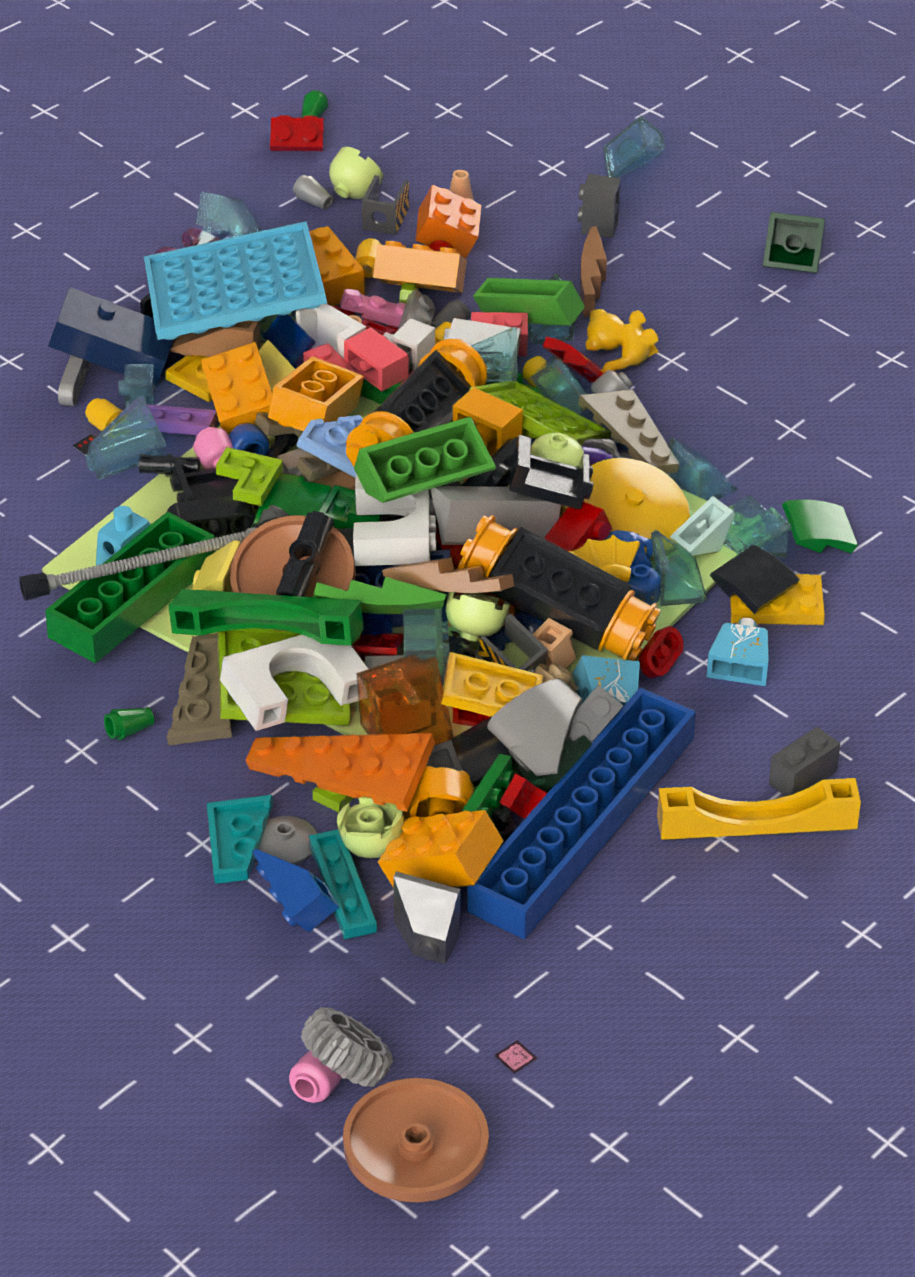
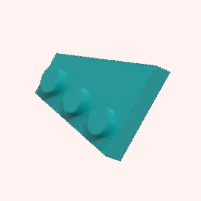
M272 795L207 803L215 884L249 879L255 861L252 851L259 849L273 806Z

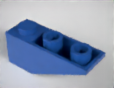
M254 849L252 851L259 863L256 866L257 871L266 881L270 882V894L278 903L283 905L282 915L293 927L299 925L307 932H310L339 908L328 886L309 871L261 850Z

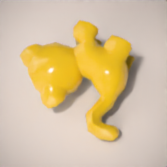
M595 309L590 312V322L587 327L588 339L585 343L586 349L598 351L600 349L613 350L620 346L622 347V358L606 362L602 368L605 372L608 370H622L628 366H637L650 356L659 353L654 344L658 342V336L652 328L643 329L642 324L646 322V319L640 310L630 314V323L624 324L617 315L607 313L604 309Z

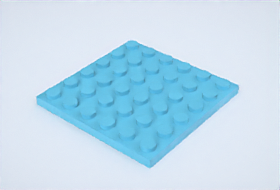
M307 221L144 256L158 340H173L180 335L188 333L200 334L208 329L220 326L228 328L239 322L248 320L259 321L266 316L275 314L287 315L294 310L303 308L315 309L321 304L327 303Z

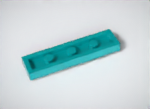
M338 829L309 835V846L321 879L328 886L339 905L334 914L344 940L377 933L375 917L350 852L344 845Z

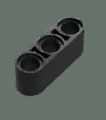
M233 496L178 502L167 509L168 512L211 533L215 538L247 531L248 528H252L256 517L253 504L234 500Z

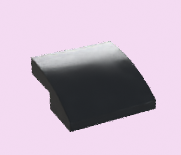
M755 545L750 546L710 574V577L729 598L736 594L754 614L794 588L800 581L785 564L769 552Z
M492 717L449 739L452 741L462 771L469 774L473 787L480 784L499 754L511 756L509 749L487 728L488 722ZM512 757V767H513L514 765H516V764H518V763H517V762L513 759V757Z

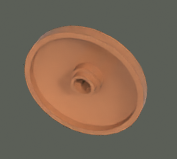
M286 516L271 520L256 528L242 541L235 552L230 568V582L233 592L276 595L277 588L290 558L289 547L297 540L306 516ZM333 526L320 559L322 563L321 569L318 574L313 576L306 597H313L317 582L348 591L351 580H355L356 567L351 548L345 537ZM305 556V557L301 558L300 560H306V559H308L310 556Z
M408 1078L378 1086L365 1094L353 1106L345 1121L343 1130L344 1155L353 1175L371 1191L397 1201L428 1202L458 1192L478 1175L488 1154V1125L478 1104L460 1089L433 1079Z

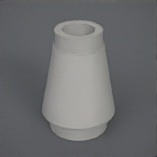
M302 175L293 186V193L296 194L297 199L323 210L329 208L333 202V196L313 176Z

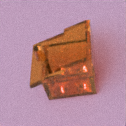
M413 654L356 673L360 724L367 735L432 733L435 745L446 742L454 737L449 709L446 705L441 704L443 687L438 662L435 657L421 661Z

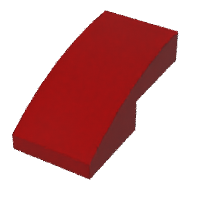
M515 774L499 803L525 820L547 793L534 786L527 779Z

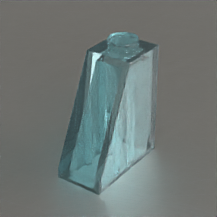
M143 396L137 397L90 442L85 459L90 471H95L98 480L138 467L140 454L164 455L167 444Z

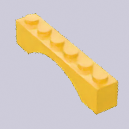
M855 778L821 780L813 786L793 795L757 802L720 799L705 794L693 787L659 788L657 819L661 840L852 830L858 828L861 800Z

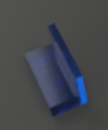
M289 314L278 315L262 336L266 341L269 340L295 369L304 363L303 352L311 350L315 344V340Z

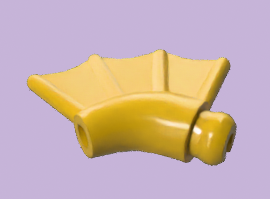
M612 535L611 538L603 541L587 539L583 547L568 552L624 582H629L630 567L640 542H626Z

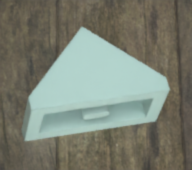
M712 496L670 538L692 556L719 552L735 514L730 508Z

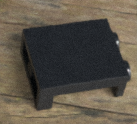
M519 435L510 459L509 491L580 510L584 499L589 500L593 490V482L590 481L593 474V466H589V455L583 453L577 467L530 455L531 438Z
M180 462L174 463V474H170L172 491H178L176 494L177 503L233 496V489L239 481L238 479L217 475L216 468L184 474ZM253 504L254 510L259 509L258 505Z

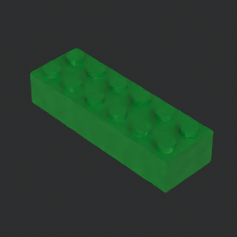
M167 511L104 563L119 562V560L123 561V559L127 560V558L138 557L147 553L150 555V553L161 550L165 551V549L169 550V548L173 549V547L176 548L177 546H188V544L192 545V543L214 539L215 536ZM212 549V551L201 552V554L197 553V555L193 554V556L174 558V560L163 561L154 565L151 563L150 566L147 565L146 567H136V569L132 568V570L128 569V571L124 570V572L121 571L116 574H105V576L101 575V577L82 580L45 610L48 638L91 662L97 663L174 599L182 589H186L191 585L196 570H201L205 558L215 553V551Z

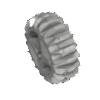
M320 1007L305 1022V1027L301 1031V1039L305 1043L306 1049L310 1050L312 1055L318 1058L323 1065L329 1067L332 1072H336L342 1078H347L352 1083H358L361 1086L374 1087L390 1070L389 1067L393 1063V1056L388 1046L371 1029L366 1028L362 1022L356 1021L352 1016H347L342 1011H336L333 1008Z

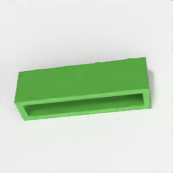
M487 278L473 295L481 312L528 313V324L570 326L577 320L578 315L585 308L572 281Z

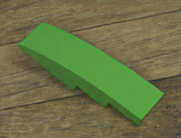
M385 577L382 588L351 580L348 591L317 582L313 597L361 600L363 613L411 614L441 610L446 594Z

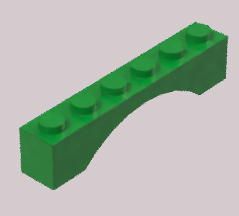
M182 589L168 605L172 634L202 636L235 629H276L299 633L321 644L352 646L364 629L361 600Z

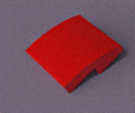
M546 336L543 348L589 383H594L605 373L603 369L571 345Z

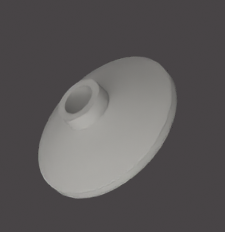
M294 816L273 817L267 821L258 850L296 865L312 856L309 846V835L317 834V832L309 822Z

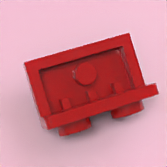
M289 115L271 117L270 151L323 152L324 119L312 115L305 116L304 118H292Z

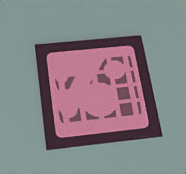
M518 1040L494 1055L514 1074L537 1059Z

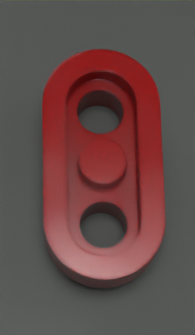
M667 626L657 630L642 649L638 661L641 671L648 678L654 679L665 675L682 653L684 642L676 628Z

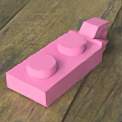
M351 289L344 290L340 301L341 309L360 313L362 318L398 328L406 305L405 303L395 304L387 302L379 296H365L360 294L359 290Z

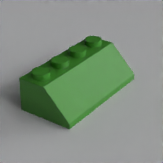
M471 416L359 449L354 470L365 493L382 503L492 471L496 468Z

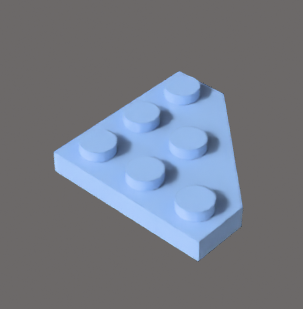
M361 415L338 417V420L333 422H324L323 419L311 420L299 437L296 446L356 478L354 466L346 455V441L349 433L359 426L363 419Z

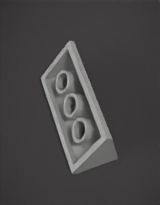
M438 486L430 489L442 545H464L469 538L474 540L477 534L475 532L477 525L484 515L487 517L495 516L496 523L511 531L514 528L520 529L523 527L542 538L547 535L559 519L561 504L509 491V487Z

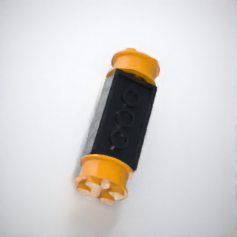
M444 339L438 342L431 349L430 353L420 360L418 367L387 399L349 433L346 441V455L352 465L355 466L358 452L361 448L449 423L453 418V405L469 392L470 387L486 384L487 366L480 354L461 339Z
M484 515L481 518L475 531L477 534L474 540L469 538L461 550L460 555L463 558L457 569L482 566L484 578L512 574L514 587L489 593L509 602L511 605L543 622L548 618L572 630L573 635L571 637L595 650L603 652L606 649L623 658L622 660L636 661L638 659L643 641H648L656 628L655 622L661 613L657 603L654 602L652 605H649L634 597L635 591L630 590V584L523 527L520 529L514 528L511 531L496 523V517L493 515L490 517Z

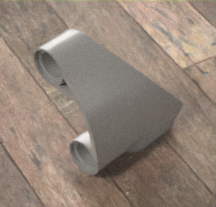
M562 679L550 680L523 692L503 706L492 716L487 728L509 749L510 755L525 771L529 772L531 770L536 776L557 774L565 739L573 716L582 703V698Z

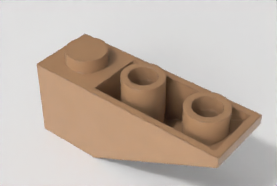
M260 320L243 321L228 328L221 326L211 328L200 334L188 333L180 335L174 340L170 352L180 353L184 356L199 355L211 357L256 342L258 350H260Z

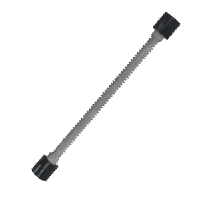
M278 517L254 523L253 528H248L245 532L230 534V536L226 535V537H216L211 540L192 543V545L188 544V546H177L176 548L173 547V549L169 548V550L165 549V551L161 550L150 553V555L147 553L146 555L127 558V560H119V562L113 561L107 564H100V566L96 565V567L92 566V568L88 567V569L84 568L74 570L73 572L70 571L69 573L66 572L65 574L61 573V575L57 574V576L53 574L46 575L44 572L20 576L19 583L22 596L25 601L49 595L50 590H54L58 586L70 584V582L73 584L74 581L77 583L78 581L101 577V575L105 576V574L111 575L121 571L124 572V570L128 571V569L132 570V568L136 569V567H146L147 565L150 566L151 563L154 565L155 563L174 560V558L180 559L186 556H193V554L197 555V553L201 554V552L205 553L212 551V549L214 551L216 549L219 550L233 540L240 541L241 544L256 528Z

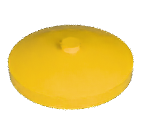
M613 458L591 465L593 466V474L590 481L593 482V490L589 500L584 499L583 502L604 509L613 528L611 531H630L651 539L653 554L650 560L663 557L678 546L671 540L670 536L690 518V510L683 491L671 477L648 463L634 459Z

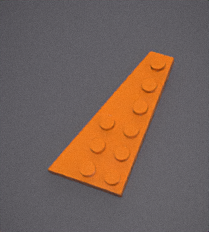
M432 733L255 738L245 761L250 770L276 777L282 775L291 776L295 782L302 784L310 781L316 783L320 789L353 798L369 797L372 798L375 804L384 806L387 802L395 804L398 810L407 812L434 748L435 740Z

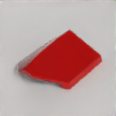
M364 631L360 634V639L352 644V648L364 662L365 656L403 655L407 634Z

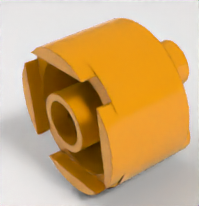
M426 766L408 808L409 818L462 812L474 793V787L470 781L469 774L465 771H457L451 768Z

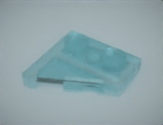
M512 327L471 345L480 354L487 366V381H517V327Z

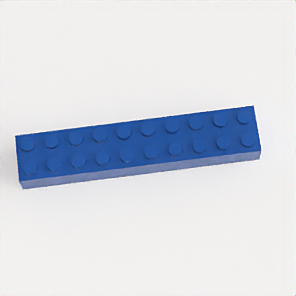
M640 687L497 850L474 885L468 886L467 912L525 940L694 740L696 711Z

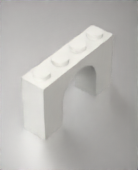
M356 474L355 495L357 515L396 514L405 517L386 522L354 523L353 545L355 566L399 565L430 561V551H436V514L431 490L428 489L382 503L365 493Z
M300 635L223 657L220 681L255 731L285 722L288 698L272 678L282 672L300 671L319 678L340 706L369 698L373 674L352 646L321 644L310 637Z

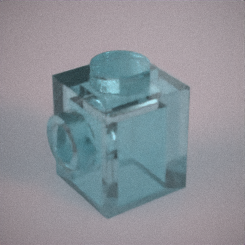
M125 364L124 379H119L118 386L119 397H124L125 408H131L133 403L154 405V364Z

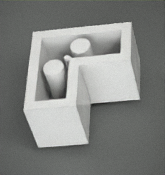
M411 318L394 335L388 332L383 334L389 341L408 354V376L418 367L420 360L430 353L431 349L435 346V327Z

